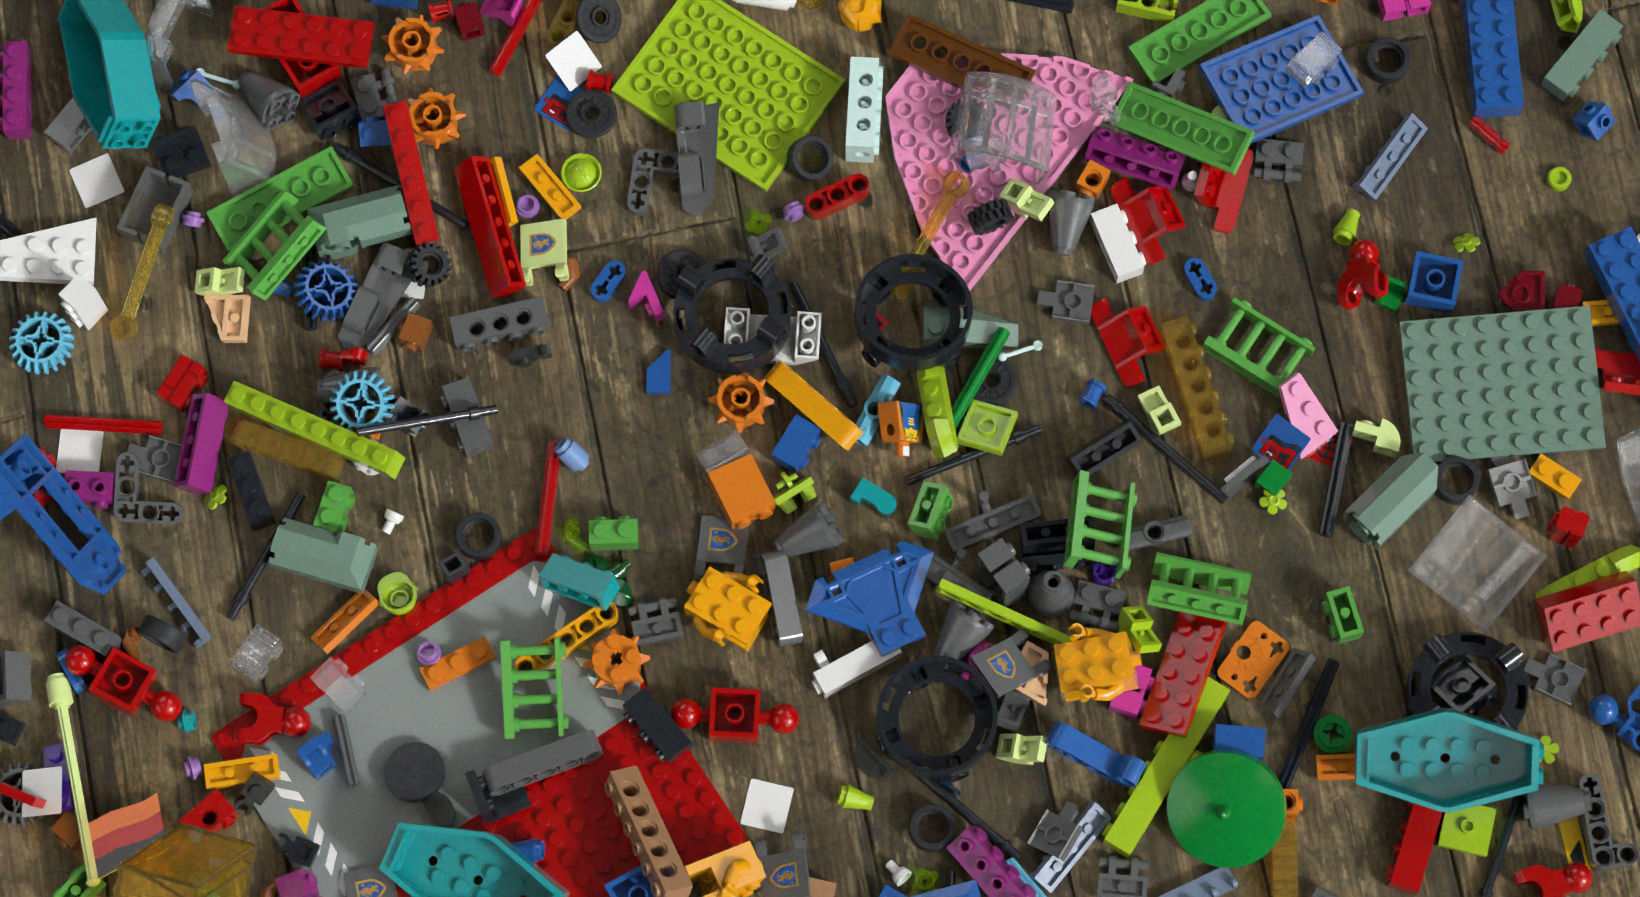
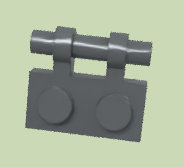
M389 69L381 71L382 79L380 81L375 80L374 73L351 79L359 113L362 118L361 121H364V117L378 116V120L385 119L383 106L400 102L399 96H396L394 89L396 85L395 79L391 77ZM385 90L387 99L381 101L378 91Z
M1270 139L1256 141L1254 163L1264 164V168H1254V177H1260L1266 181L1279 179L1284 180L1285 183H1291V181L1301 182L1302 172H1293V168H1302L1304 143ZM1271 165L1283 166L1285 171L1271 169Z
M1079 580L1073 605L1082 607V611L1071 610L1069 619L1078 621L1079 624L1084 626L1085 624L1100 627L1101 630L1117 631L1119 622L1109 619L1110 615H1120L1126 592ZM1089 609L1103 612V617L1088 614Z
M662 597L658 598L659 601L644 603L643 601L638 602L635 606L628 607L630 616L640 615L641 619L631 622L634 636H639L637 647L684 637L679 612L669 614L668 608L677 607L676 597L669 599ZM661 610L662 615L651 618L647 617V613Z
M1109 855V858L1099 857V867H1108V873H1098L1096 897H1147L1148 877L1138 876V871H1148L1149 861H1142L1136 857L1119 859L1117 856ZM1116 868L1130 869V875L1116 874Z

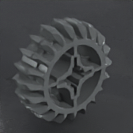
M17 762L15 769L13 765L8 764L9 772L6 773L4 770H0L2 775L0 782L9 784L14 779L22 777L24 770L41 769V767L37 765L33 768L31 762H27L24 767L22 762ZM19 778L18 783L14 787L22 790V778ZM0 793V818L3 817L2 822L7 825L11 821V826L16 828L20 822L21 827L26 828L28 820L34 826L36 825V817L41 820L45 819L44 815L22 817V802L13 799L12 805L14 811H8L4 804V795Z

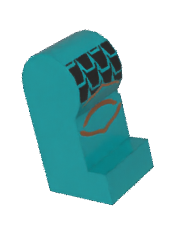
M864 478L861 479L850 497L851 504L859 507L862 502L874 509L881 518H890L895 514L897 506L895 497Z

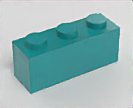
M553 553L539 575L544 589L607 611L620 589L616 576L611 571L596 569L586 562L579 563L567 555L560 556Z

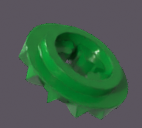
M1327 715L1316 723L1313 739L1318 748L1326 753L1338 754L1348 748L1352 741L1353 732L1350 724L1343 717ZM1334 725H1336L1335 730L1339 738H1335L1330 744L1329 735L1325 732H1330Z

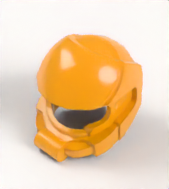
M882 0L838 1L840 18L845 26L857 32L868 31L872 29L875 23L882 22Z

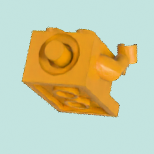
M709 566L699 583L693 580L686 592L691 596L685 604L684 610L685 616L693 620V624L701 636L716 641L721 647L725 646L721 641L724 638L748 652L769 619L768 610L772 603L756 594L759 590L755 585L757 583L764 584V581L757 575L748 576L742 573L726 571L720 573Z
M1074 623L1068 628V630H1074L1077 633L1069 637L1072 642L1054 645L1061 692L1065 694L1066 702L1076 700L1087 702L1090 698L1098 701H1111L1124 691L1139 689L1135 666L1142 665L1140 651H1132L1131 641L1126 631L1113 633L1097 628L1083 627L1079 623Z
M750 841L684 867L691 883L698 882L704 895L703 897H749L754 894V890L761 887L760 883L766 878L763 865L758 859Z

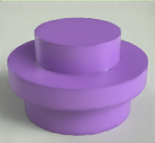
M532 195L521 196L516 202V211L523 218H532L539 211V202Z
M799 201L792 202L782 210L784 213L783 217L786 221L791 220V222H795L804 216L803 212L806 208Z
M187 211L186 215L181 214V218H183L182 224L191 227L201 228V223H204L205 219L200 218L201 213Z
M430 641L422 643L417 651V658L423 665L435 664L441 657L440 647Z
M186 757V762L183 763L186 777L191 776L192 780H196L198 776H202L198 757Z

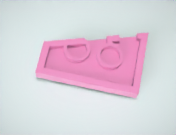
M1296 372L1280 384L1278 389L1289 423L1311 438L1298 459H1302L1336 434L1338 430L1302 375Z

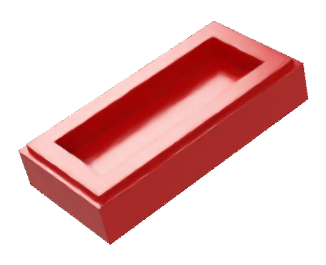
M0 782L1 794L32 807L44 808L47 800L7 783Z

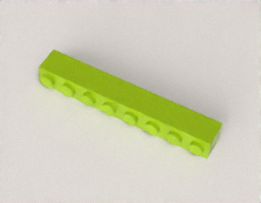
M233 381L223 401L238 412L392 479H396L405 460V457L396 450L366 437H358L356 433L236 381Z
M1208 677L1187 738L1168 735L1164 742L1159 740L1153 750L1156 756L1152 762L1146 761V766L1142 772V779L1135 787H1130L1127 793L1131 795L1127 803L1121 802L1116 810L1115 815L1118 818L1115 823L1109 822L1102 835L1105 836L1103 844L1127 859L1130 857L1169 793L1176 776L1186 765L1229 695L1230 689Z

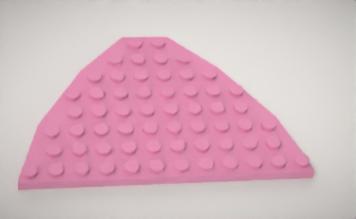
M1001 53V55L1036 70L1016 113L911 66L906 69L887 93L885 100L894 159L922 235L937 257L958 272L967 284L969 291L972 290L1026 218L1011 210L1014 218L1012 221H1009L1008 225L998 228L997 231H990L989 234L975 235L967 214L973 211L975 207H980L983 203L986 204L990 200L1001 199L999 195L1011 178L1029 184L1034 191L1046 195L1091 137L1095 127L1102 123L1123 96L1129 81L1133 83L1131 77H1122L1113 74L1114 72L1096 69L1089 64L1064 56H1053L1052 58L1039 57L1038 55ZM964 58L957 59L955 62L959 68H965L969 64ZM980 68L976 72L982 78L990 74L986 68ZM1002 77L998 80V84L1001 87H1008L1011 81L1006 77ZM966 98H970V102H973L975 99L978 101V105L982 103L984 110H987V131H985L983 138L979 137V141L976 143L972 140V144H967V141L961 144L959 139L954 141L952 135L949 136L945 126L947 110L951 108L953 102L957 104L959 99L966 101ZM968 113L962 114L957 120L958 124L964 129L972 128L976 124L975 117ZM977 151H981L984 154V159L977 163L975 171L967 174L961 168L959 158L964 155L972 156Z

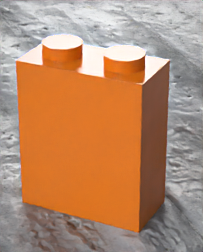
M752 454L707 473V481L731 530L737 527L738 529L746 528L751 524V521L758 518L761 520L766 519L775 511L776 502Z

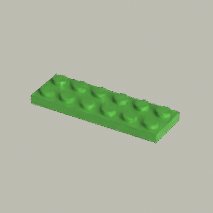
M1207 0L1128 47V51L1151 85L1153 81L1162 83L1172 77L1177 68L1184 70L1271 18L1272 14L1262 0Z
M1130 81L1109 123L1115 128L1234 176L1255 135V132L1251 129Z
M331 146L206 213L229 253L282 189L299 199L294 208L301 215L308 213L307 209L321 206L355 187ZM287 214L278 225L282 227L293 220Z

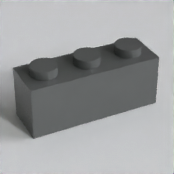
M469 377L442 386L444 394L440 395L445 409L449 407L450 411L454 412L466 410L469 406L477 405L480 407ZM484 417L473 421L464 419L450 422L452 430H458L460 437L456 438V442L460 452L465 451L467 458L494 449Z
M58 600L44 620L53 630L79 645L91 648L95 654L104 659H107L113 647L119 650L122 646V639L119 635Z

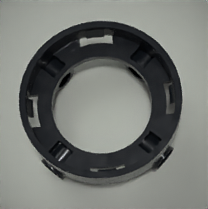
M758 254L754 261L726 258L712 261L696 270L688 265L681 271L677 279L679 290L674 302L675 331L685 353L700 366L724 374L746 373L769 363L784 347L791 329L790 300L783 283L774 274L775 264L768 257ZM726 280H739L755 286L762 292L769 306V316L759 325L756 337L740 344H723L718 342L716 335L709 329L698 326L695 317L697 302L701 295L712 285ZM777 295H779L780 299L782 300V302L780 303L782 306L783 314H780V304ZM681 310H684L686 330H684L683 318H680ZM750 353L753 358L748 360L728 361V357L743 356Z
M922 254L894 256L873 267L860 283L854 307L855 329L864 345L861 354L865 361L874 368L883 362L898 369L911 371L926 370L939 365L946 370L951 369L961 358L960 349L967 340L973 316L972 297L963 278L945 262ZM901 267L925 268V273L914 271L901 272ZM903 284L926 286L932 289L931 294L940 306H947L950 318L949 325L939 340L922 348H906L891 342L884 336L877 324L876 308L877 305L882 304L891 295L894 287ZM863 304H866V307H865V324L863 323V320H862V317H861V316H863ZM960 308H963V320H966L964 328H959L961 320Z
M1456 632L1445 636L1438 633L1423 645L1424 649L1412 665L1406 681L1405 699L1410 716L1440 708L1439 705L1432 701L1431 680L1434 672L1447 659L1457 655L1468 654L1479 656L1489 661L1496 667L1503 678L1506 690L1505 702L1502 710L1492 722L1516 730L1519 729L1518 725L1522 721L1528 705L1529 688L1525 671L1521 665L1525 657L1514 643L1511 642L1505 646L1497 639L1485 634ZM1415 672L1422 673L1419 681V696L1411 695L1416 691L1417 680L1413 679Z
M928 656L907 663L889 678L879 697L877 706L878 733L876 738L883 755L887 753L901 768L920 777L928 779L947 778L949 783L964 779L970 775L969 770L986 755L995 737L998 711L993 691L985 678L976 669L955 658ZM947 664L952 665L951 669L962 674L965 671L970 674L968 680L951 672L944 671ZM932 683H945L959 689L968 698L975 716L974 729L969 740L959 750L944 756H930L914 749L903 737L899 725V712L905 698L912 691L920 690ZM890 687H893L897 691L891 700L889 710L886 711L883 709V703H888L889 697L893 692ZM985 727L991 729V731L986 732L985 738L982 742L983 747L980 750H977L976 748L979 746L983 738Z

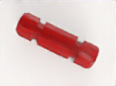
M1475 116L1469 122V127L1474 131L1477 130L1480 137L1491 146L1494 145V149L1503 154L1509 148L1510 143L1504 138L1501 139V135L1487 123L1484 124V120L1479 116Z

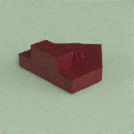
M1521 270L1496 296L1512 312L1545 310V271Z

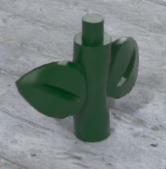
M587 554L583 562L589 563L594 568L602 571L609 570L616 576L620 589L612 602L616 606L621 607L632 605V591L629 585L622 580L627 576L626 571L632 567L630 561L625 559L620 564L616 562L609 567L608 562L602 556Z

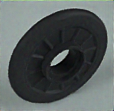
M581 0L576 11V22L580 32L586 39L595 43H605L613 39L619 32L622 14L616 0ZM597 11L603 14V22L601 24L595 21L594 16Z
M599 90L579 92L569 101L566 108L568 126L575 134L584 138H598L607 134L614 126L617 118V109L614 101L606 93ZM588 109H595L598 115L594 119H588L585 117V112Z
M674 250L666 254L659 262L657 281L661 290L670 298L675 299L679 290L676 277L678 269H684L689 265L696 270L705 265L702 259L695 253L688 250Z
M997 357L987 376L990 374L996 375L999 379L998 383L995 386H988L984 379L973 398L996 406L1007 402L1014 395L1018 385V375L1012 363L1007 359L1000 361ZM980 358L975 360L969 367L965 382H967Z

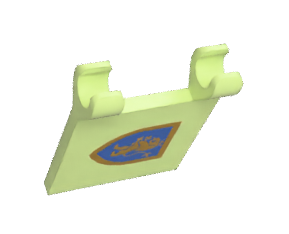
M564 218L520 225L521 268L526 286L533 285L531 269L555 265V276L560 281H567L569 279L567 266V220Z

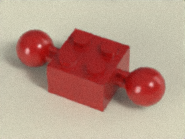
M85 645L72 647L65 656V665L70 673L76 676H86L88 674L95 676L89 687L90 696L131 718L135 717L143 702L151 706L153 716L162 722L175 720L182 711V702L176 693L172 691L156 693L151 690L158 678L156 669L114 647L104 664L98 662L94 651Z
M711 687L710 708L700 707L693 699L682 698L673 704L670 712L671 718L681 729H691L699 722H709V741L758 744L759 724L770 725L775 732L788 734L797 728L800 720L797 709L789 703H779L770 711L760 710L761 690Z

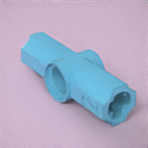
M882 374L870 398L865 402L864 409L856 422V425L863 431V434L856 441L861 446L868 447L880 424L879 414L871 415L868 410L872 406H878V403L893 400L901 385L894 378Z

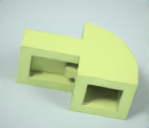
M1011 178L999 195L1000 198L1007 200L1011 210L1026 219L1029 216L1042 221L1054 204L1052 198L1034 191L1029 184L1015 178Z
M213 267L197 270L195 293L201 296L243 292L245 269L234 267L220 270Z
M1160 386L1138 395L1137 399L1148 417L1150 427L1156 435L1159 436L1181 426L1177 413L1171 402L1168 403Z
M1382 418L1379 427H1377L1371 421H1356L1352 433L1353 437L1374 442L1372 452L1396 458L1400 448V435L1391 422Z
M1017 733L1000 734L996 758L1024 765L1044 762L1047 738L1043 736H1022Z

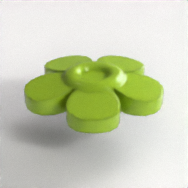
M1466 233L1463 237H1455L1453 240L1455 244L1454 249L1457 252H1462L1464 249L1466 252H1473L1476 249L1475 246L1481 243L1480 238L1473 237L1471 233Z
M215 485L211 488V493L204 497L203 502L210 510H214L218 503L223 504L225 502L226 496L224 494L227 492V487Z
M1282 489L1276 496L1264 490L1265 497L1260 498L1259 504L1263 508L1268 506L1267 512L1274 515L1278 509L1284 510L1286 508L1287 501L1283 499L1285 492Z
M1542 736L1544 760L1547 764H1551L1555 761L1553 754L1559 752V746L1556 743L1550 745L1551 738L1549 736Z

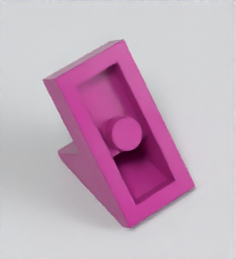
M485 0L479 13L484 17L501 19L509 27H512L522 9L523 0Z
M645 270L641 272L628 300L629 308L645 303L644 306L648 316H653L655 321L659 322L665 319L664 311Z

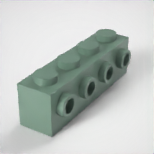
M1600 9L1544 77L1541 86L1562 102L1568 96L1572 98L1580 88L1579 82L1582 79L1586 81L1593 73L1594 69L1592 66L1596 62L1600 64L1608 54L1606 49L1610 45L1614 47L1621 39L1620 31L1623 25Z

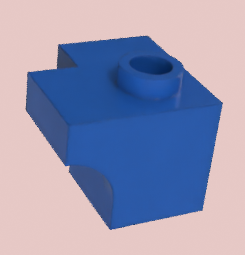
M189 69L178 78V81L173 84L174 88L167 94L174 101L186 98L194 106L201 107L216 92V89L198 70Z
M327 731L318 738L315 736L308 740L296 751L317 780L337 766L331 757V748L335 741Z

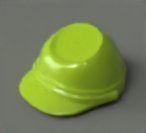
M393 572L384 576L378 582L379 603L386 611L395 615H404L413 609L417 599L418 588L406 574Z

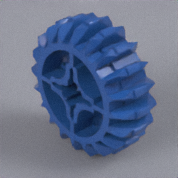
M319 259L317 264L312 261L308 267H303L301 270L302 274H298L296 277L298 282L295 283L294 289L298 291L294 294V298L301 299L298 302V307H306L303 311L304 314H307L309 311L313 313L311 316L312 320L318 315L321 322H324L327 317L330 322H334L336 317L341 320L344 314H347L357 293L354 290L357 289L358 283L352 282L355 278L354 275H347L348 267L344 268V270L340 268L341 262H337L334 266L332 259H328L326 264L322 259ZM319 276L318 285L309 289V280ZM343 293V302L334 306L335 296Z

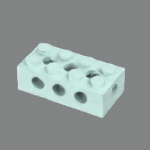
M851 57L846 162L874 163V155H879L883 66H879V58Z

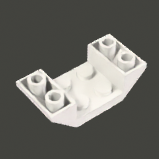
M726 307L724 344H740L757 336L759 325L769 315L750 314V308ZM798 311L797 317H791V329L784 347L767 364H776L778 360H781L786 365H798L819 360L822 313ZM750 353L747 355L736 356L733 358L739 360H748L753 358L752 353Z

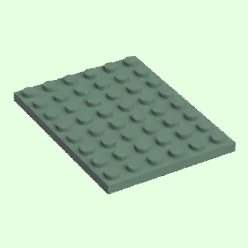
M1590 306L1401 321L1398 323L1412 454L1424 452L1435 463H1440L1447 458L1456 456L1468 460L1498 456L1511 457L1606 448Z

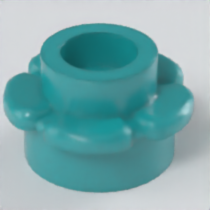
M186 709L182 711V715L178 716L180 730L184 729L185 733H189L197 728L194 711L187 712Z

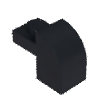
M395 395L394 399L388 400L389 403L395 404V408L387 410L393 416L392 418L384 416V418L388 422L429 416L430 414L424 409L414 407L402 396ZM426 426L403 429L401 431L415 438Z

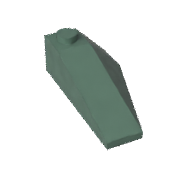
M923 301V347L939 340L949 325L950 318L947 306L942 307L936 301ZM960 308L961 320L959 328H964L966 320H963V308ZM973 310L970 331L962 348H986L995 331L1000 326L1010 332V336L1003 348L1018 349V324Z

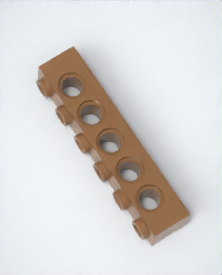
M632 766L610 771L604 785L605 792L608 797H611L614 804V812L623 823L624 834L627 837L629 836L633 853L640 860L642 873L651 884L652 895L654 897H689L693 885L638 767Z

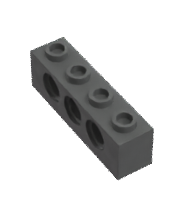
M543 296L449 317L457 351L462 350L463 352L472 351L481 345L494 346L499 344V341L507 339L509 341H516L524 335H542L546 330H550ZM523 316L530 318L526 324H519L517 322ZM498 322L506 323V327L501 330L494 328ZM475 327L483 328L482 333L479 335H473L471 331Z

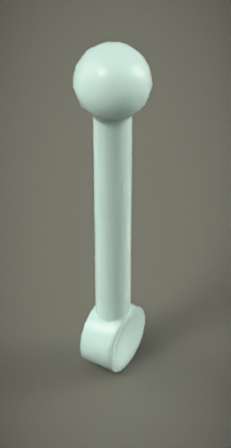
M202 68L196 69L204 77L232 85L235 89L240 88L238 80L232 81L206 73Z
M1036 340L1033 345L1008 353L1000 352L998 359L1005 361L1008 357L1033 349L1040 351L1043 344L1041 341Z

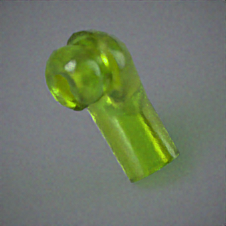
M570 518L564 524V540L582 554L587 549L588 544L579 538V521L576 518Z

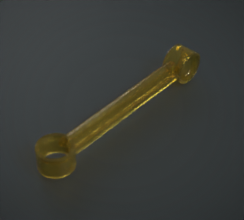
M951 171L944 177L942 185L945 192L909 254H925L955 199L963 197L969 191L970 182L961 172ZM961 179L960 185L951 190L953 183ZM902 267L901 272H915L917 267ZM912 284L894 287L890 296L900 300L905 299L911 291Z
M158 203L153 210L151 216L152 227L122 313L114 318L110 324V332L118 340H130L137 333L138 327L134 319L165 231L171 226L175 217V208L166 204ZM121 320H126L130 325V331L124 337L118 332V324Z

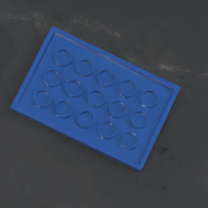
M1319 15L1201 63L1198 67L1227 120L1255 132L1251 143L1360 98L1364 94Z

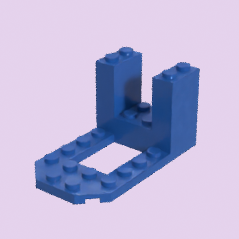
M27 433L0 452V520L17 509L20 512L21 518L35 530L37 537L51 549L52 555L66 567L70 577L75 579L80 585L103 595L111 590L126 573L125 564L120 563L118 555L121 554L119 544ZM41 485L45 487L47 494L58 502L63 513L72 519L78 531L87 537L88 541L79 550H77L33 497L32 494Z

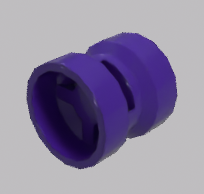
M1096 561L1092 570V579L1095 584L1106 587L1110 586L1115 580L1116 566Z

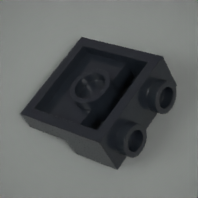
M340 79L319 88L299 100L300 106L320 141L324 139L331 140L337 136L339 131L345 128L352 129L357 126L358 121L362 120L356 105Z
M1465 654L1457 658L1431 680V691L1444 703L1445 708H1452L1476 717L1479 713L1478 710L1482 706H1491L1497 699V684Z

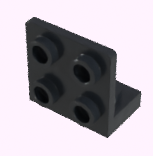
M184 126L178 129L176 133L170 135L163 134L151 141L162 171L166 173L168 178L170 175L180 178L211 167L196 126Z
M474 769L465 773L486 826L531 807V802L524 786L498 796H491L482 775L477 777Z

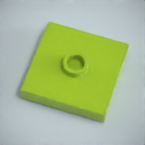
M973 399L957 436L958 444L1002 456L1017 420L1018 412Z
M1478 805L1455 812H1444L1437 846L1486 858L1497 809Z

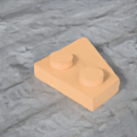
M204 295V300L211 311V317L217 326L221 341L224 343H247L251 297L249 295Z
M1026 641L1021 653L1031 667H1034L1044 659L1049 660V653ZM1048 673L1014 690L1029 696L1030 700L1045 707L1047 704L1046 685L1048 684Z

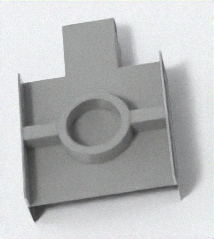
M1526 459L1486 470L1497 507L1509 504L1515 520L1529 516L1525 499L1537 496Z

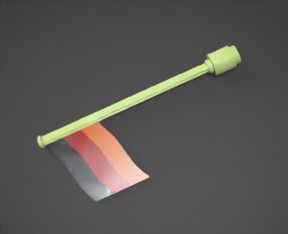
M55 673L47 677V682L45 683L49 707L55 708L58 713L87 876L86 885L94 887L101 882V878L110 873L148 860L167 849L166 837L157 793L140 803L111 811L88 823L68 713L69 706L74 702L71 684L65 673Z

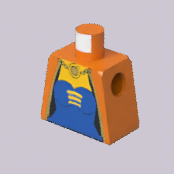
M903 401L878 403L883 442L895 444V457H909V444L922 441L924 425L922 405Z

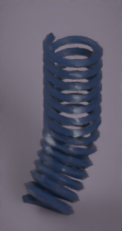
M942 779L939 782L946 789L948 788L954 796L959 797L958 795H961V792L956 787L954 788V785L946 779Z

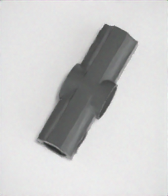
M1184 515L1163 521H1150L1146 525L1131 528L1129 551L1149 546L1158 547L1165 542L1192 536L1188 516ZM1156 529L1160 532L1161 536L1153 539L1148 535V532Z

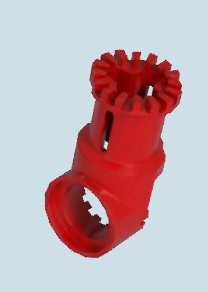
M321 348L319 353L321 359H318L321 362H318L319 369L324 367L337 368L342 372L345 364L355 365L356 367L359 364V367L361 365L364 367L366 366L368 352L360 348H348L347 351L341 350L340 352L327 351L326 348Z

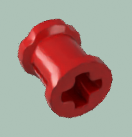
M451 0L433 5L432 3H427L433 24L437 20L449 17L455 18Z
M590 69L586 90L593 88L610 94L614 74L596 73Z

